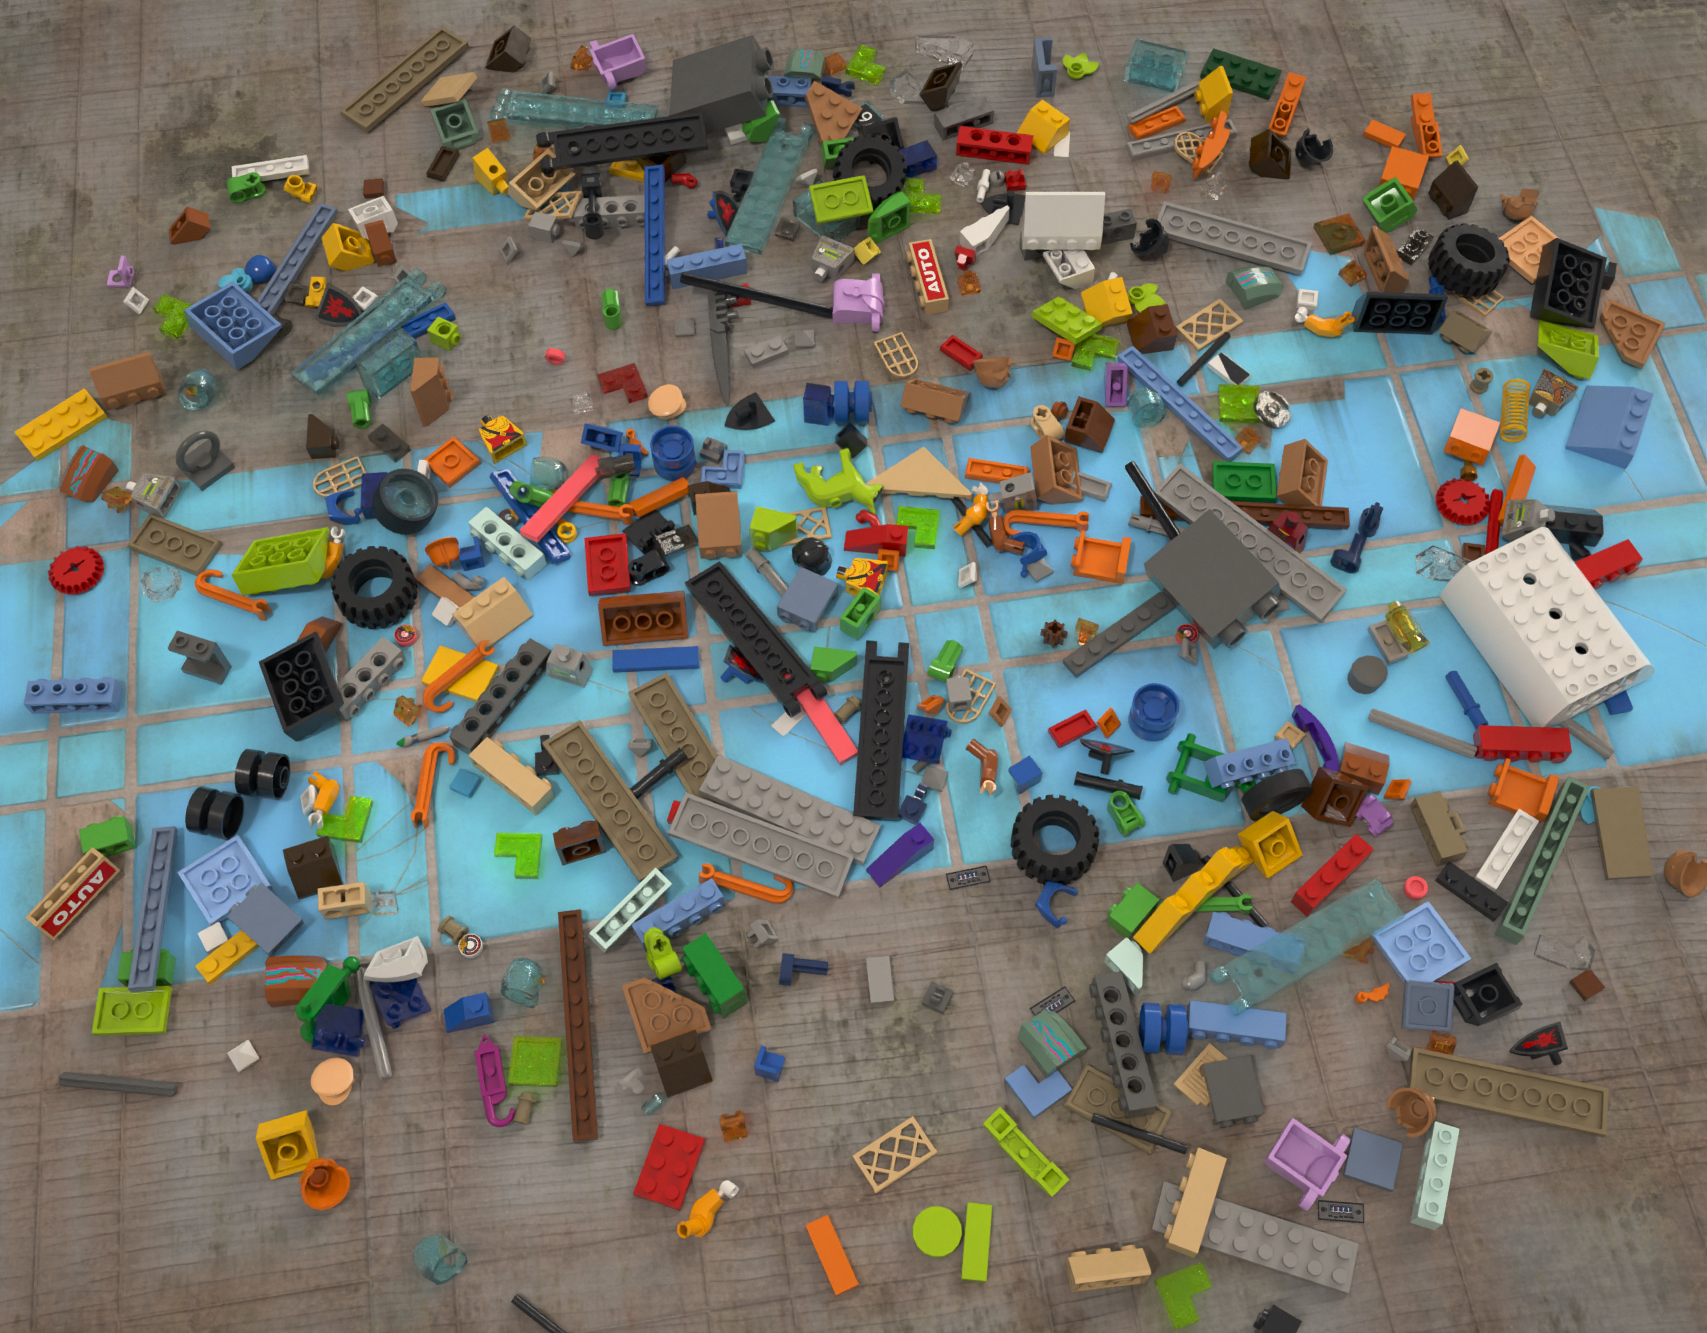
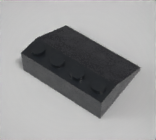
M1555 238L1544 245L1540 257L1530 316L1554 324L1589 329L1595 328L1607 257L1559 238Z
M1366 292L1356 301L1352 311V317L1354 316L1355 319L1353 322V332L1432 335L1448 299V294Z
M316 631L259 661L283 732L296 742L316 732L344 704L323 645Z

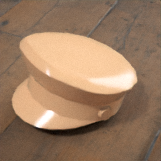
M667 384L660 386L652 392L648 400V407L657 418L669 420L680 415L685 410L686 401L677 386Z
M338 1057L329 1058L321 1062L311 1076L312 1089L319 1094L320 1099L327 1105H338L346 1100L355 1082L351 1064L347 1060Z

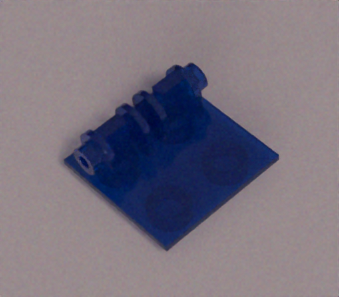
M908 714L903 737L902 758L939 764L943 741L946 738H950L952 734L951 729L947 727L948 721Z
M416 978L399 982H375L369 984L387 1025L391 1026L392 1029L398 1028L402 1020L431 1011Z
M327 1003L316 1017L311 1049L358 1057L359 1047L363 1048L365 1039L361 1038L363 1010Z

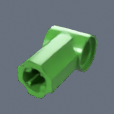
M605 289L601 293L604 321L608 329L615 330L622 325L618 291Z
M369 390L347 392L353 426L359 429H366L371 425L369 408L371 407Z
M616 465L611 469V483L607 501L609 506L621 507L626 504L631 479L629 470L625 465Z
M519 480L514 481L509 488L511 496L518 501L542 507L553 495L551 491L526 484ZM524 487V493L521 496H518L519 489Z
M947 640L938 657L934 658L927 672L928 676L946 683V679L952 677L955 665L963 652V647L959 642L955 640Z

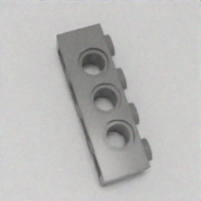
M645 195L596 198L597 213L602 216L604 228L645 225ZM589 198L580 199L573 212L576 229H584L583 216L589 213Z
M382 637L337 683L344 704L335 713L346 722L351 717L356 716L360 708L374 697L375 692L389 681L395 671L403 667L406 658L402 650Z

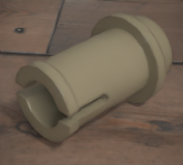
M855 696L847 697L846 702L834 713L835 717L841 723H844L855 711L860 710L861 702Z
M522 1092L521 1096L517 1098L519 1103L513 1121L528 1125L532 1106L536 1104L535 1095Z

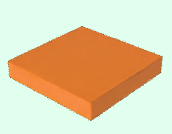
M452 437L424 459L427 460L431 471L449 488L481 464L480 460L455 437Z

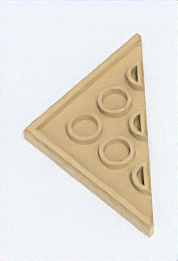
M925 447L920 448L865 483L866 485H883L884 490L881 492L882 494L908 493L911 496L937 495L940 498L966 497V499H972V493Z

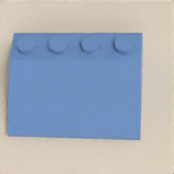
M234 281L184 310L189 327L236 370L253 361L282 328V325Z
M1587 385L1565 449L1626 469L1634 457L1653 393L1635 387Z

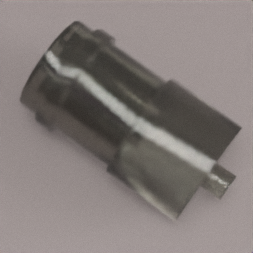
M632 453L597 459L599 467L595 468L596 473L600 472L602 480L636 472Z

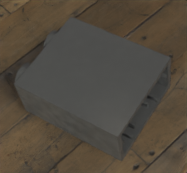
M750 35L673 60L669 116L702 112L706 134L766 116L767 99L773 97L772 84L768 78V71L774 69V61L770 50L767 47L761 49L754 36Z
M1211 509L1206 511L1144 563L1148 578L1175 605L1189 623L1197 629L1199 634L1213 649L1222 642L1228 648L1232 647L1247 633L1248 630L1243 625L1255 615L1263 620L1270 616L1281 604L1276 598L1280 595L1278 580Z

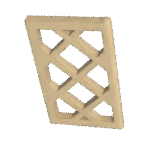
M557 192L547 201L550 202V205L543 210L539 208L538 211L545 214L554 209L555 211L548 215L556 216L557 219L571 218L583 192ZM575 196L574 199H572L571 201H568V198H569V197ZM555 197H561V198H559L558 200H556L555 202H552V199H553V198H555ZM563 201H566L565 205H563L559 209L556 208L557 205H559ZM528 208L524 220H531L533 217L531 214L536 210ZM567 208H569L567 213H561Z
M1218 299L1177 325L1175 329L1199 351L1218 339L1224 332H1229L1243 323V320L1221 299ZM1220 306L1223 312H1214L1212 309ZM1203 315H1208V322H1200L1197 319ZM1212 316L1223 317V324L1211 323ZM1226 318H1233L1236 322L1226 325ZM1187 325H1193V332H1186L1183 328ZM1196 326L1208 327L1207 334L1196 333ZM1211 328L1222 329L1216 335L1210 334ZM1195 337L1205 338L1207 340L1199 345L1195 341Z
M826 507L788 513L803 516L797 525L798 530L807 535L806 538L832 539ZM822 512L823 516L818 521L810 515L812 513ZM807 519L816 524L811 531L801 527ZM819 527H822L826 530L827 534L817 536L814 533ZM804 538L792 539L780 547L796 545Z
M912 1116L852 1157L870 1183L874 1193L877 1194L937 1154L938 1151L933 1147ZM912 1124L916 1130L915 1138L902 1136L901 1131ZM889 1138L896 1139L894 1152L881 1150L880 1144ZM900 1140L914 1143L911 1156L897 1153ZM917 1143L926 1145L930 1152L921 1158L915 1157ZM868 1152L875 1153L872 1166L864 1165L860 1157ZM878 1154L892 1156L890 1170L876 1167ZM896 1157L910 1160L909 1166L900 1172L894 1171ZM874 1173L889 1174L888 1180L877 1186L873 1180Z

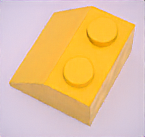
M1219 66L1198 83L1197 91L1194 94L1195 101L1199 103L1200 115H1203L1205 123L1211 122L1212 118L1217 117L1220 111L1226 112L1228 117L1233 92L1223 66Z
M1042 99L1030 109L1017 133L1034 135L1032 147L1044 155L1068 135L1070 118Z
M333 223L322 236L330 267L349 271L374 263L369 241L363 238L359 231Z
M1122 277L1102 281L1080 293L1085 312L1102 322V327L1127 322L1132 315Z
M1274 811L1238 833L1242 847L1249 852L1250 857L1254 860L1253 863L1267 879L1303 856L1289 818Z
M307 1110L258 1124L256 1141L271 1180L304 1171L311 1159H319L315 1134Z

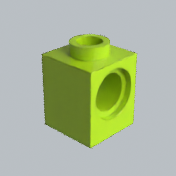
M437 317L427 329L431 343L448 351H451L460 342L461 335L458 325L441 317Z

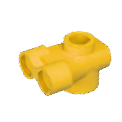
M298 175L289 176L284 185L285 192L290 193L293 197L301 198V201L308 204L312 202L313 196L318 189V185L310 182L304 183Z
M311 277L309 294L305 297L306 307H319L326 288L325 277ZM320 285V288L314 289L315 286Z

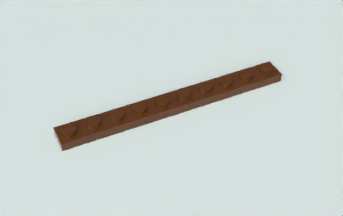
M1140 496L1139 515L1148 518L1152 516V519H1157L1143 496ZM1231 501L1261 525H1271L1282 512H1287L1288 514L1295 512L1300 516L1299 521L1308 528L1348 530L1350 526L1349 508ZM1161 502L1172 520L1186 521Z
M581 909L558 912L572 1136L574 1143L598 1140Z

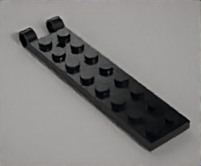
M702 112L555 132H541L536 135L538 147L548 148L554 144L556 158L540 160V169L544 174H551L560 169L708 150ZM577 147L578 150L573 152L571 151V148Z
M720 561L685 582L689 592L781 703L790 718L801 712L798 703L792 697L805 688H809L817 701L828 695L822 682L818 680ZM789 674L790 678L784 679L782 676Z
M866 640L853 816L863 817L868 820L898 822L909 643H898V657L876 656L877 641ZM883 676L889 677V681L884 682L881 680V678Z

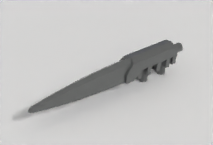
M711 291L708 293L712 354L723 401L726 406H729L731 388L730 337L726 331L731 330L730 320L739 318L737 310L730 312L728 307L729 304L737 303L738 301L737 296H728L725 293Z

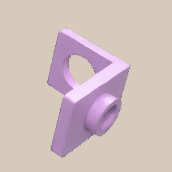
M121 256L118 270H110L107 287L131 286L134 270L126 256ZM120 275L122 281L114 282L113 278Z

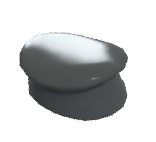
M1369 655L1360 657L1352 664L1347 677L1348 683L1358 693H1373L1386 680L1388 674L1387 667L1378 657Z

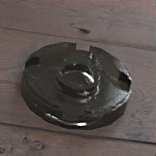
M1263 391L1255 398L1253 403L1255 414L1266 426L1278 429L1290 421L1291 412L1289 413L1288 410L1290 406L1278 393Z

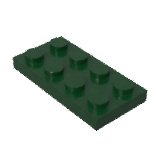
M1213 48L1201 71L1200 78L1204 79L1216 68L1223 66L1232 89L1269 100L1282 70Z

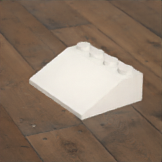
M1026 192L1022 223V249L1100 250L1105 192Z

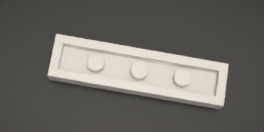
M307 155L232 166V177L255 172L260 175L261 181L287 178L291 175L310 174L309 160Z
M1518 809L1474 879L1495 892L1539 820Z

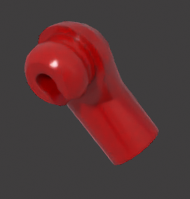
M689 173L671 174L672 184L682 183L690 189L697 186V179Z
M866 509L860 510L856 514V520L861 524L866 521L871 527L881 525L878 516Z

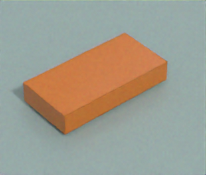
M1372 119L1363 136L1390 148L1392 146L1399 148L1406 134Z

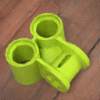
M656 927L648 929L643 936L647 949L645 955L653 972L655 971L659 980L682 971L680 961L672 950L669 939L663 934L662 930Z

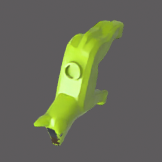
M849 448L839 451L842 471L827 481L820 474L823 471L822 465L811 466V473L805 472L803 462L793 465L799 485L805 490L810 501L817 506L837 508L843 502L854 500L866 506L871 513L876 515L874 503L884 490V487L881 484L866 485L861 474L851 464Z

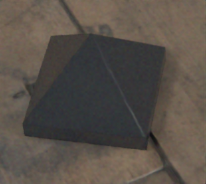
M1576 542L1569 543L1573 561H1578L1592 555L1582 544Z

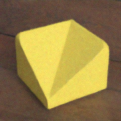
M871 237L863 240L854 248V254L863 265L881 253V250Z

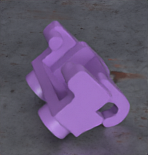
M1368 795L1363 799L1356 817L1359 820L1364 818L1369 825L1366 828L1374 837L1381 835L1384 831L1394 826V822L1391 820L1393 818L1392 815L1374 795Z

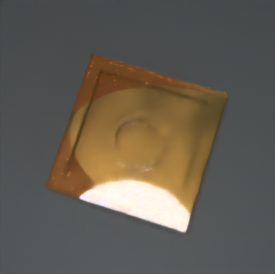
M1349 213L1314 223L1313 228L1330 255L1364 246L1366 243L1365 238Z

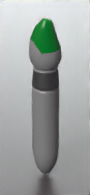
M440 726L418 734L405 736L397 741L396 744L406 747L412 743L443 735L450 728L448 726Z

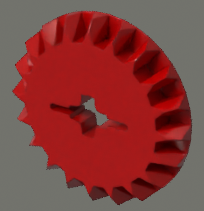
M1463 477L1460 479L1453 478L1451 481L1447 480L1440 486L1435 498L1436 506L1440 513L1449 521L1460 525H1473L1482 521L1489 513L1491 504L1489 494H1486L1485 488H1481L1479 483H1473L1471 479L1464 480ZM1461 497H1463L1464 500H1468L1466 504L1464 503V501H1459Z
M76 546L71 549L68 547V551H60V555L54 557V562L49 564L50 570L47 571L49 574L48 579L57 591L74 595L90 590L99 582L104 572V562L100 554L93 548ZM74 566L79 569L77 572L73 571L72 568Z

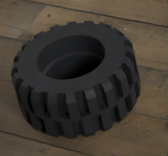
M865 134L864 138H861V136L854 137L853 142L849 140L841 148L836 158L832 177L834 181L855 177L852 168L861 161H872L880 165L886 173V182L879 186H868L873 211H875L888 197L902 191L907 176V165L904 163L905 158L903 154L898 153L900 149L896 145H891L892 141L889 139L884 141L879 135H876L874 138L871 137V134Z
M1462 223L1460 226L1456 224L1443 230L1429 254L1428 265L1433 278L1436 277V281L1440 285H1444V288L1448 291L1452 290L1457 295L1463 294L1464 297H1471L1472 295L1480 297L1491 293L1497 287L1509 266L1510 257L1507 247H1504V242L1501 239L1499 240L1496 234L1488 232V229L1484 227L1479 228L1478 225Z
M368 546L364 550L360 548L356 550V553L348 554L345 557L346 560L344 562L340 561L337 565L338 570H335L332 575V595L341 613L350 623H356L361 628L367 626L368 629H376L378 626L381 629L386 628L390 623L396 624L399 622V618H405L409 614L408 609H412L415 605L414 600H416L418 595L417 581L406 558L398 554L396 550L389 549L388 551L387 547L379 546V548ZM385 577L392 580L390 587L379 596L372 598L357 596L361 586L373 578Z
M1053 794L1046 795L1043 800L1041 797L1033 799L1032 805L1027 803L1023 807L1022 812L1017 814L1011 835L1012 856L1014 860H1017L1018 868L1020 870L1025 869V875L1030 879L1034 876L1037 878V882L1041 884L1044 881L1062 882L1063 885L1070 884L1071 878L1077 881L1082 877L1083 873H1087L1090 869L1099 845V828L1095 826L1096 820L1094 816H1088L1089 809L1084 805L1082 807L1078 806L1079 801L1073 798L1071 801L1066 800V796L1059 795V798H1053ZM1045 826H1059L1072 834L1076 841V846L1072 851L1063 855L1048 854L1036 845L1033 839L1034 833Z

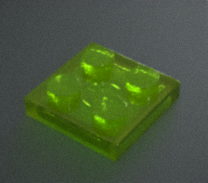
M1219 384V422L1260 423L1259 385Z
M514 1036L508 1084L510 1086L557 1087L562 1039Z

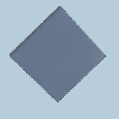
M1404 980L1401 1027L1451 1032L1454 984Z
M1354 1128L1343 1176L1392 1192L1403 1143Z

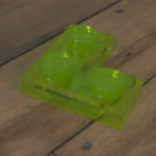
M860 44L845 68V74L878 85L886 73V67L872 63L877 55V49Z
M906 177L904 194L911 201L910 212L940 214L942 194L923 193V178Z
M163 294L153 307L155 313L167 317L159 327L160 332L178 339L188 326L184 310L192 306V304Z
M1098 334L1089 336L1077 343L1071 366L1091 371L1095 355L1114 360L1119 339Z
M898 506L896 525L908 526V529L916 530L914 547L935 549L940 510Z
M350 796L344 816L322 815L324 827L320 830L317 828L316 835L320 838L328 836L329 839L362 843L373 806L372 799Z
M496 833L494 855L495 857H516L514 872L516 879H538L542 834Z
M1202 1262L1154 1281L1174 1330L1199 1321L1190 1296L1212 1287Z

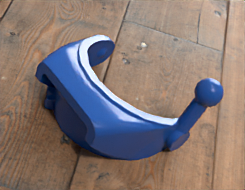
M352 489L340 491L325 498L330 521L343 525L360 523L359 515L362 512L360 508L354 510L355 516L343 514L336 506L341 500L354 495Z
M1020 532L1010 538L1025 542V546L1033 550L1020 559V563L1023 565L1020 573L1022 577L1027 576V564L1036 562L1047 555V550L1044 549L1038 535L1032 532Z
M1047 881L1035 907L1049 923L1059 928L1067 923V919L1061 917L1057 920L1050 910V898L1056 891L1076 896L1077 890L1060 883Z

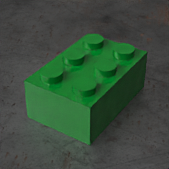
M706 933L682 948L684 954L682 960L685 964L683 966L690 977L694 976L697 982L696 986L703 996L707 994L710 1001L709 1005L715 1014L720 1013L724 1019L747 1004L743 986Z

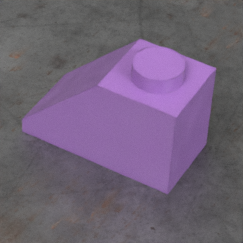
M1105 362V406H1126L1128 371L1126 363Z

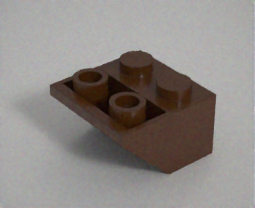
M1078 396L1066 427L1064 442L1103 453L1115 419L1099 402Z

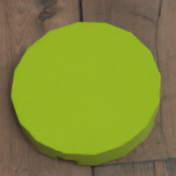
M932 1206L921 1211L916 1217L912 1228L913 1240L916 1246L924 1255L932 1258H944L951 1254L959 1246L962 1237V1229L958 1217L950 1209L942 1206Z

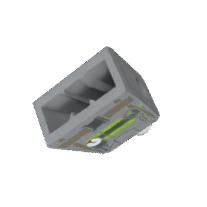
M822 235L812 256V270L815 272L813 274L814 279L822 282L825 277L837 280L853 264L854 248Z
M1032 472L1001 481V492L989 494L991 506H996V500L999 505L1004 504L1005 513L1012 510H1039Z
M143 474L138 483L129 481L126 485V492L131 494V499L139 509L164 519L182 490L175 477Z
M1536 499L1507 500L1502 536L1512 542L1540 527H1545L1546 522L1555 519L1554 510L1552 508L1547 509L1545 505Z
M555 644L547 660L546 675L548 677L585 688L593 671L584 653L571 649L566 645Z

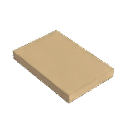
M474 72L440 77L420 102L424 107L459 102L476 81L477 75Z

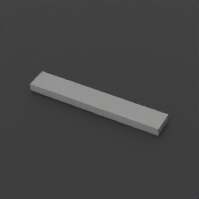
M1231 119L1226 120L1224 128L1231 130L1228 139L1236 137L1237 131ZM1210 124L1136 140L1126 143V149L1132 161L1176 151L1174 148L1175 138L1180 133L1192 132L1205 140L1212 128H1210ZM1186 135L1182 136L1183 140L1189 139ZM1190 142L1184 143L1186 148L1191 147ZM1193 142L1194 146H1198V142ZM1177 143L1178 148H1183L1181 143Z

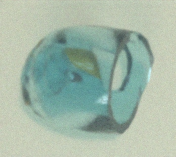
M205 368L192 370L187 373L178 392V398L183 407L191 410L207 407L216 393V378ZM185 387L189 395L201 397L200 401H189L184 394Z
M551 457L533 458L530 485L548 489L554 494L569 477L566 465Z
M529 958L513 960L501 981L502 996L525 1007L534 1008L538 1003L541 984H545L540 965Z
M432 1234L421 1239L415 1245L412 1252V1259L417 1270L424 1278L436 1285L450 1281L468 1263L467 1256L463 1250L438 1234ZM456 1253L458 1255L457 1261L453 1266L449 1267L444 1263V1259Z

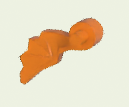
M631 428L627 429L626 436L630 439L629 444L641 445L642 454L648 455V451L642 446L641 442L636 440L635 431Z
M1390 983L1374 988L1369 993L1359 992L1354 997L1355 1001L1358 1004H1362L1367 999L1372 1002L1384 1000V997L1389 994Z

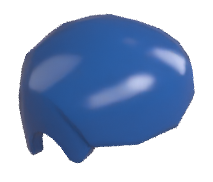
M256 255L250 258L245 266V273L252 278L254 283L269 282V278L277 270L276 265L271 259L263 255Z

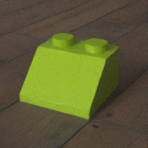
M756 506L749 527L751 546L760 551H773L792 539H796L798 536L797 515Z

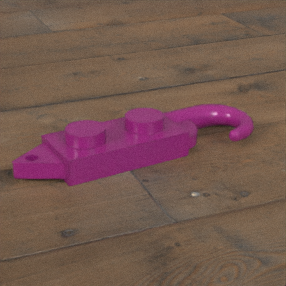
M484 1034L478 1050L474 1052L487 1121L492 1126L505 1127L514 1118V1108H510L507 1118L503 1120L497 1119L494 1105L504 1101L507 1096L500 1048L498 1045L495 1046Z

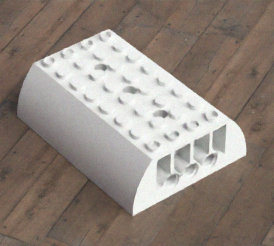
M1540 527L1468 563L1449 581L1440 595L1443 602L1533 727H1554L1568 718H1572L1650 678L1654 673L1652 664L1559 541L1546 527ZM1530 577L1535 581V584H1526L1523 578ZM1549 612H1557L1560 615V619L1551 618ZM1575 647H1583L1586 650V654H1578L1575 651Z

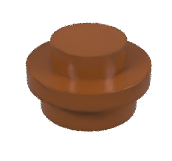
M1057 401L1051 408V413L1057 421H1061L1067 416L1068 407L1066 402Z

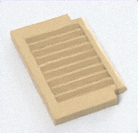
M1209 1043L1176 1080L1173 1086L1196 1106L1201 1103L1207 1107L1210 1099L1205 1078L1201 1077L1199 1067L1204 1063L1228 1060V1058Z

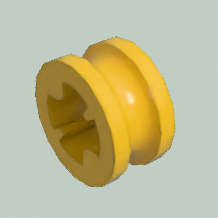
M565 522L557 528L558 537L563 543H572L577 538L576 528L572 523ZM564 531H568L571 534L567 535L566 533H564Z

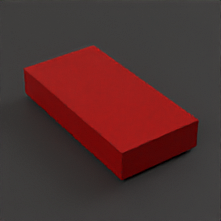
M951 335L940 346L942 353L969 371L974 368L973 360L983 359L981 353L954 335Z
M1085 709L1048 728V733L1060 749L1097 730V725Z

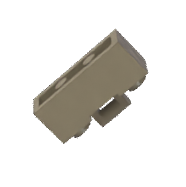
M1441 791L1415 797L1410 808L1436 867L1447 864L1449 861L1452 863L1463 859L1468 852V847L1465 839L1461 838V835L1466 833V829L1458 812L1448 813L1449 803L1446 798H1443Z

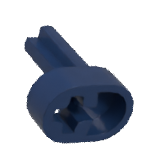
M1376 502L1370 508L1364 509L1359 519L1358 531L1359 533H1365L1364 536L1368 538L1373 537L1379 528L1380 516L1383 511L1380 503Z
M1355 533L1349 551L1343 549L1335 550L1330 560L1331 565L1347 573H1357L1362 563L1360 556L1367 539L1364 536L1365 533Z
M782 953L779 985L791 986L792 972L827 976L828 962L794 958V954Z

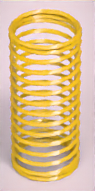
M1511 379L1503 385L1499 435L1507 442H1519L1527 436L1530 384L1522 379ZM1512 382H1521V383H1524V384L1515 383V384H1511V385L1506 386L1507 384L1512 383ZM1512 385H1522L1525 386L1527 389H1524L1522 387H1512L1509 389L1507 388ZM1511 389H1523V390H1525V392H1523V391H1511V392H1508V390H1511ZM1511 400V401H1524V402L1522 403V402H1508V401ZM1510 411V412H1524V413L1521 414V413H1508V412ZM1510 422V423H1522V424L1520 425V424H1507V423ZM1505 429L1512 430V431H1518V430H1523V431H1522V432H1518V433H1512V432H1507ZM1502 431L1508 434H1521L1523 432L1524 434L1521 436H1508L1504 434Z

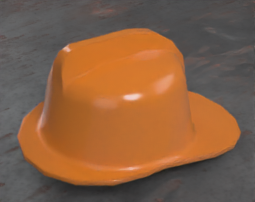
M456 537L441 538L425 547L426 554L432 563L438 567L446 565L451 569V563L460 558L459 543Z

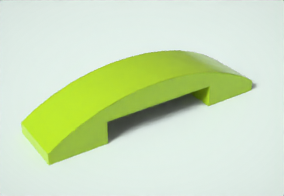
M1001 1107L983 1123L985 1129L1003 1151L1049 1196L1053 1197L1070 1180L1016 1127L1017 1124Z

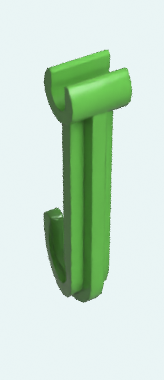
M1243 894L1240 897H1209L1194 912H1240L1247 915L1252 912L1253 907L1244 906L1243 903H1251L1252 896Z

